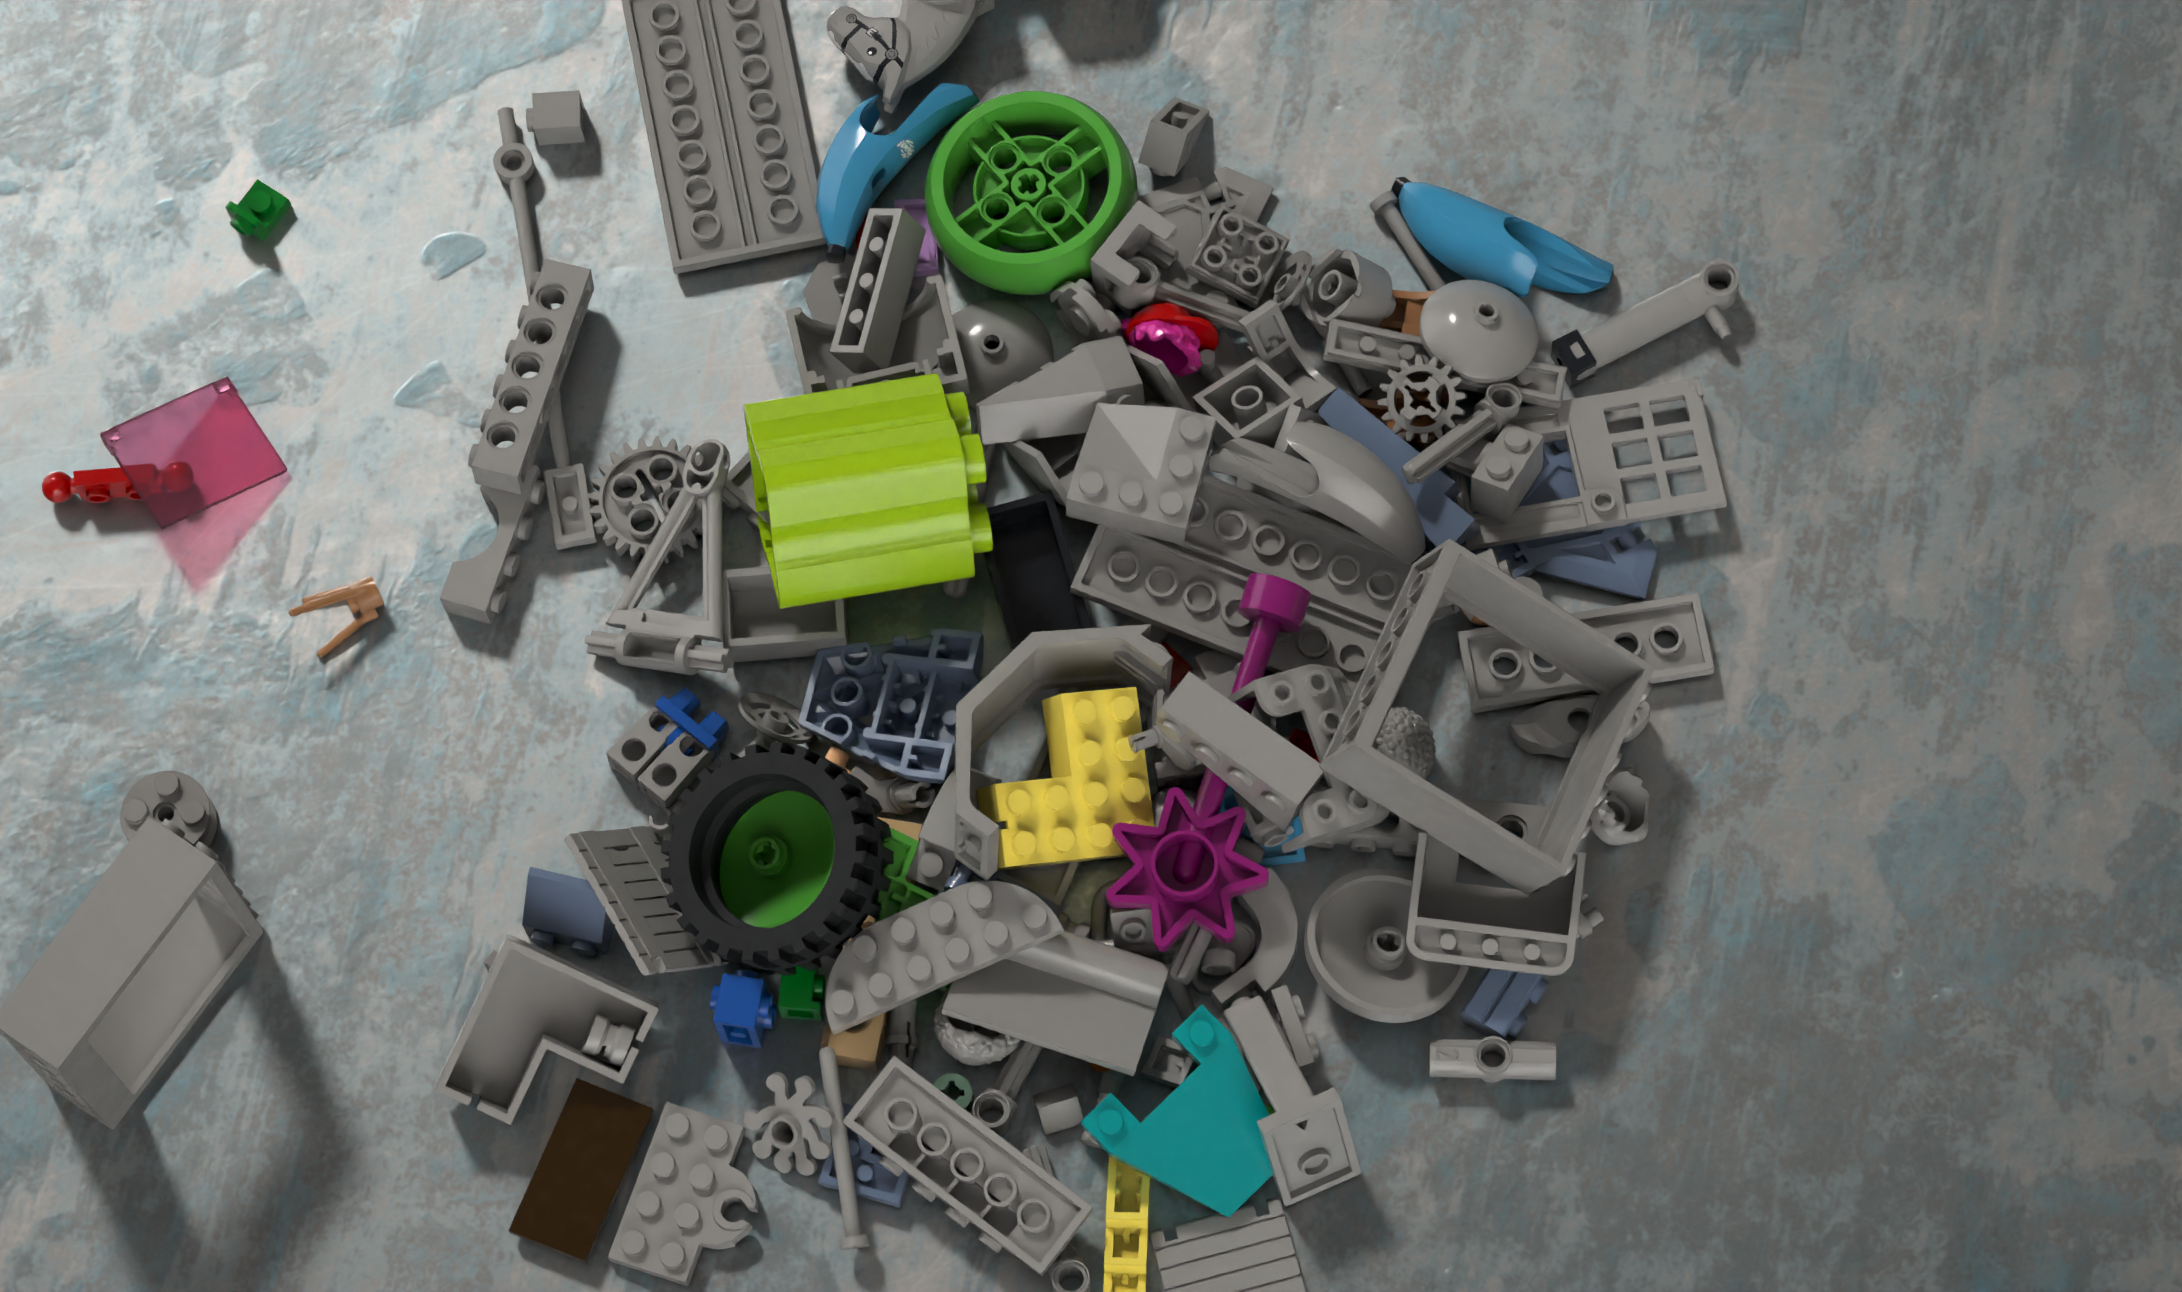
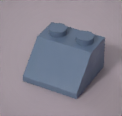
M530 867L522 926L527 936L531 937L530 940L545 947H554L555 943L571 946L570 950L572 952L588 957H593L595 952L607 955L615 924L611 922L605 907L600 903L595 890L592 889L588 880Z

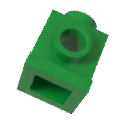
M796 966L795 975H781L778 1009L782 1018L823 1021L824 1012L821 1003L817 1002V999H824L825 975H819V969L809 971Z

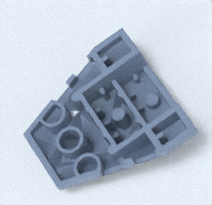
M939 628L930 630L931 636L907 639L906 635L892 637L893 642L870 646L868 641L817 650L798 725L800 728L857 754L907 780L944 784L950 773L955 769L956 704L982 680L980 671L983 663V634L980 632ZM863 716L873 717L872 726H868L858 719Z

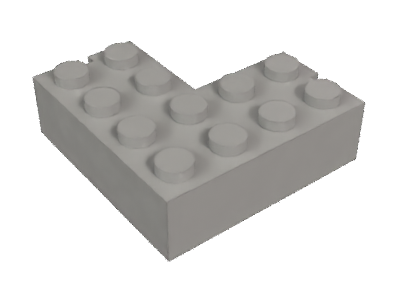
M507 933L440 1072L434 1090L468 1106L472 1100L473 1093L480 1096L477 1102V1110L511 1125L547 1049L623 1084L639 1052V1044L631 1042L621 1067L608 1063L607 1058L600 1054L592 1057L581 1053L591 1023L597 1013L607 1017L612 1025L620 1026L625 1024L635 1028V1039L643 1042L659 1010L658 1002Z

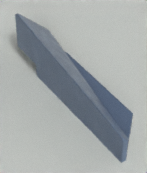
M1338 387L1318 411L1320 416L1331 428L1351 437L1377 455L1396 474L1412 497L1424 528V534L1437 547L1450 538L1461 545L1475 536L1480 530L1476 520L1453 502L1460 493L1455 481L1438 469L1421 483L1409 484L1402 473V467L1417 456L1419 452Z

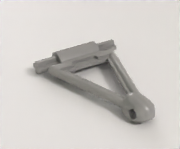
M703 440L696 444L688 453L682 477L684 486L606 622L609 626L624 630L619 634L592 630L591 636L586 635L585 643L588 644L586 651L588 654L614 657L620 665L689 675L695 674L698 670L727 673L728 668L733 667L734 660L731 659V649L703 646L701 644L702 639L723 642L722 489L726 482L731 461L728 449L718 440ZM699 451L700 461L696 465L695 456L696 453ZM701 498L703 617L637 608L695 504Z

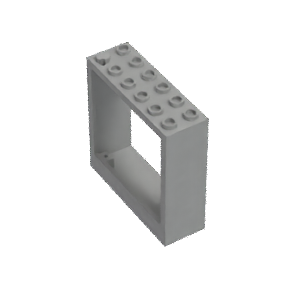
M1449 538L1413 563L1319 767L1525 894H1529L1542 886H1548L1553 880L1561 876L1566 877L1573 869L1577 860V856L1574 854L1576 847L1591 829L1592 821L1589 819L1593 808L1599 805L1607 792V786L1604 783L1608 774L1616 768L1621 760L1622 751L1619 750L1623 739L1630 735L1637 723V717L1634 714L1638 705L1647 698L1651 691L1652 683L1649 680L1655 667ZM1442 596L1599 693L1596 704L1533 846L1377 750L1379 746L1376 743L1377 737Z
M150 816L144 821L0 1008V1034L48 1086L111 1130H114L264 932L256 920L259 916L258 913L249 907L251 903L242 896L243 891L234 884L235 879L226 872L227 867L217 860L219 856L201 842H198L194 847L184 837L186 833L171 821L164 819L162 823H159Z

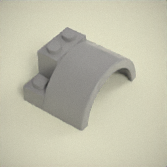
M941 275L927 277L921 294L905 307L889 368L868 373H853L830 353L837 325L812 320L803 313L801 307L786 311L804 394L938 373L945 394L962 391L965 394L970 393L968 378Z

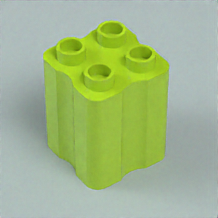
M938 373L743 404L756 511H768L770 519L769 526L757 514L759 534L780 609L975 577L973 554L993 550L992 531L985 503H978L976 486L978 483L986 482L987 479L981 439L978 433L972 434L965 393L962 391L945 394Z

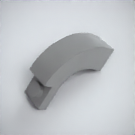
M1270 299L1238 321L1250 344L1247 349L1252 358L1259 356L1302 397L1305 409L1319 414L1320 407L1337 387L1321 376L1312 366L1297 344L1278 304Z
M970 767V801L972 805L979 810L976 789L1001 783L1002 780ZM955 769L944 782L930 808L918 838H921L906 875L907 878L945 892L943 887L949 876H953L957 867V859L955 858Z
M1271 866L1267 869L1269 872V883L1266 887L1238 896V903L1255 923L1261 941L1255 956L1247 965L1211 990L1212 1002L1221 1014L1226 1009H1229L1235 1000L1241 997H1250L1252 999L1253 994L1251 992L1254 990L1263 998L1264 1002L1268 1001L1271 998V990L1284 984L1293 967L1298 942L1296 910L1288 889Z

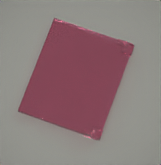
M227 376L100 433L104 445L111 456H114L161 530L286 473L288 469L238 395V390Z

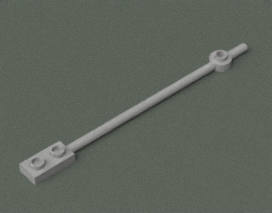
M504 107L498 110L503 145L496 151L493 164L498 177L510 185L528 301L530 302L532 296L530 294L531 279L534 272H540L525 181L533 174L535 165L530 150L525 145L518 143L513 109ZM513 163L522 164L518 170H509V166ZM546 337L538 338L535 340V343L543 344L550 339ZM558 390L548 419L556 468L543 471L557 550L597 543L594 520L592 514L589 513L591 503L588 498L589 490L585 467L583 463L571 464L560 391Z

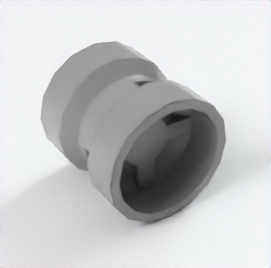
M596 1013L585 1038L581 1053L592 1057L600 1054L607 1058L608 1063L621 1067L632 1042L635 1028L625 1024L620 1026L612 1025L607 1017Z

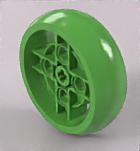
M1021 91L1001 95L967 112L948 130L938 145L930 162L925 183V209L928 224L934 239L949 261L972 280L991 289L1017 295L1052 293L1065 281L1075 283L1079 279L1085 280L1092 275L1091 258L1137 201V175L1129 149L1114 126L1103 115L1083 102L1063 94L1047 91ZM1029 134H1052L1062 136L1063 138L1057 141L1052 138ZM975 162L979 167L973 184V206L956 218L954 214V200L963 176ZM1005 163H1015L1009 169H1000L1001 165ZM1060 166L1070 167L1065 172H1054ZM1106 167L1109 177L1108 191L1100 210L1094 219L1087 224L1083 218L1087 210L1090 194L1089 179ZM998 213H1007V215L1000 220L992 219V217ZM1054 216L1063 217L1057 223L1047 222L1050 218ZM1003 244L1021 250H1038L1051 247L1047 250L1031 253H1012L997 250Z

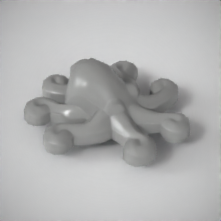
M775 1072L767 1077L766 1080L767 1087L775 1092V1104H771L760 1111L751 1109L744 1114V1123L750 1130H758L766 1122H770L762 1139L753 1143V1154L758 1158L765 1159L771 1156L775 1147L780 1150L774 1156V1165L778 1171L787 1173L796 1164V1170L800 1174L805 1176L812 1175L816 1172L818 1166L817 1162L810 1157L809 1146L811 1154L819 1160L828 1158L832 1153L831 1144L822 1140L820 1131L812 1119L815 1118L816 1123L821 1128H830L835 1122V1114L826 1106L806 1104L807 1099L816 1090L815 1083L810 1077L805 1075L797 1078L794 1082L797 1093L790 1097L788 1079L784 1074ZM793 1153L796 1155V1162H794L792 1157Z

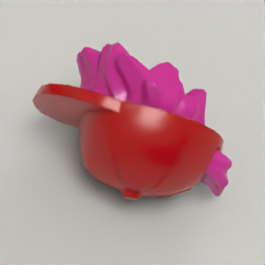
M1172 303L1152 304L1139 310L1132 318L1121 320V337L1126 339L1129 345L1162 360L1169 372L1179 377L1197 372L1202 366L1200 352L1205 349L1215 351L1219 343V334L1210 321L1200 317H1192L1181 306Z

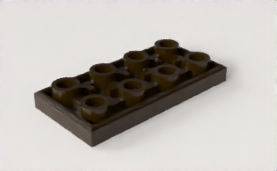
M576 1078L508 1230L510 1234L587 1264L651 1121L654 1109Z

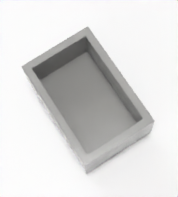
M769 567L723 570V648L731 649V659L734 662L816 656L817 650L849 644L846 598L780 609Z

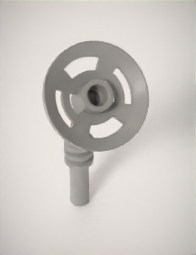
M1301 250L1286 258L1275 269L1255 309L1272 299V301L1278 304L1281 311L1288 305H1291L1292 307L1298 306L1303 312L1301 294L1302 289L1308 290L1304 285L1311 270L1312 256L1308 252ZM1297 268L1296 273L1292 275L1289 274L1291 271ZM1308 319L1323 338L1321 343L1325 348L1328 329ZM1338 363L1359 398H1363L1373 391L1359 367Z
M750 692L744 694L738 703L739 711L743 717L757 729L758 736L749 745L758 744L768 749L772 742L782 741L804 744L811 741L814 736L813 733L800 728L798 725L801 711L778 697L765 693ZM751 707H764V708H757V709H754V710H753ZM789 719H790L799 729H792V727H791V726L789 725V723H788V722H789ZM743 749L737 756H739L740 758L746 756L745 749ZM680 799L668 809L671 813L679 816L686 802Z

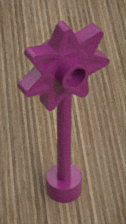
M1252 573L1249 575L1237 612L1245 619L1253 622L1254 625L1231 694L1253 680L1264 677L1279 631L1285 633L1300 632L1312 596L1308 590L1294 582L1277 576L1262 573ZM1257 697L1235 704L1251 714ZM1206 767L1193 808L1183 791L1178 787H1173L1167 792L1158 827L1120 822L1115 824L1112 829L1114 841L1133 866L1107 890V902L1113 908L1151 909L1154 946L1159 952L1169 950L1192 922L1224 943L1233 942L1236 932L1230 898L1264 888L1269 883V872L1265 867L1235 852L1246 823V813L1241 807H1233L1219 813L1228 784L1208 767Z

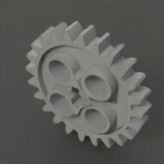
M659 436L655 437L653 445L649 447L646 446L642 437L639 438L638 449L635 450L627 443H624L625 455L620 457L616 453H609L613 463L611 467L599 464L600 473L604 478L591 479L593 488L597 490V492L588 493L590 503L596 505L589 509L593 519L598 520L594 524L597 534L605 533L603 541L606 546L616 543L615 550L618 556L623 555L629 549L632 562H636L641 554L646 553L662 525L652 502L648 500L645 489L636 474L639 471L645 474L653 494L660 501L665 516L669 513L684 486L682 480L683 470L688 453L691 451V446L687 444L678 451L676 439L673 438L667 447H662ZM700 454L695 456L696 465L700 461ZM668 469L673 471L666 480L654 479L655 474L660 470ZM633 487L637 489L635 494L629 498L618 497L619 492L623 488ZM701 498L698 499L666 555L665 563H669L670 552L674 550L681 558L685 557L683 546L686 544L695 549L699 547L695 536L697 534L703 536ZM650 520L654 522V525L648 531L641 532L635 530V527L641 521Z

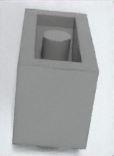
M1173 97L1151 119L1138 163L1148 166L1149 170L1157 175L1175 176L1186 165L1208 119L1210 110Z

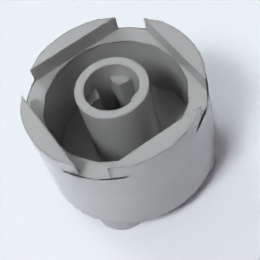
M1338 248L1326 252L1313 264L1308 276L1312 279L1308 291L1302 289L1301 306L1305 316L1328 329L1331 318L1377 327L1383 318H1388L1393 313L1396 306V300L1392 296V281L1389 273L1383 267L1350 250L1342 251Z

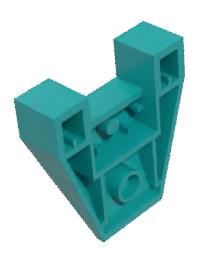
M1201 1004L1171 1035V1039L1198 1067L1140 1123L1110 1093L1080 1123L1081 1127L1110 1157L1229 1218L1272 1176L1257 1125L1258 1120L1269 1116L1232 1034Z

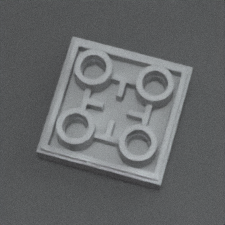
M1220 203L1184 272L1255 309L1290 239Z

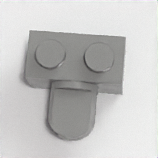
M1506 423L1494 443L1479 439L1445 464L1447 469L1471 478L1470 509L1507 523L1543 469L1544 436Z

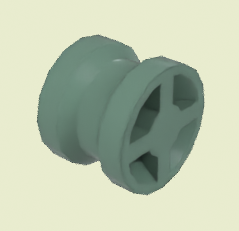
M957 1073L943 1074L935 1081L933 1085L945 1095L950 1091L947 1094L949 1098L969 1113L972 1111L975 1100L972 1086L967 1078Z

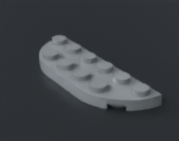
M985 880L966 883L874 923L858 933L843 948L831 969L826 987V1013L831 1031L834 1035L1065 931L1051 908L1038 896L1020 886L1007 882Z

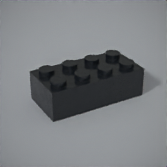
M1052 491L987 508L992 531L993 550L983 552L1011 652L1032 632L1092 628L1083 597L1070 593V587L1076 573Z

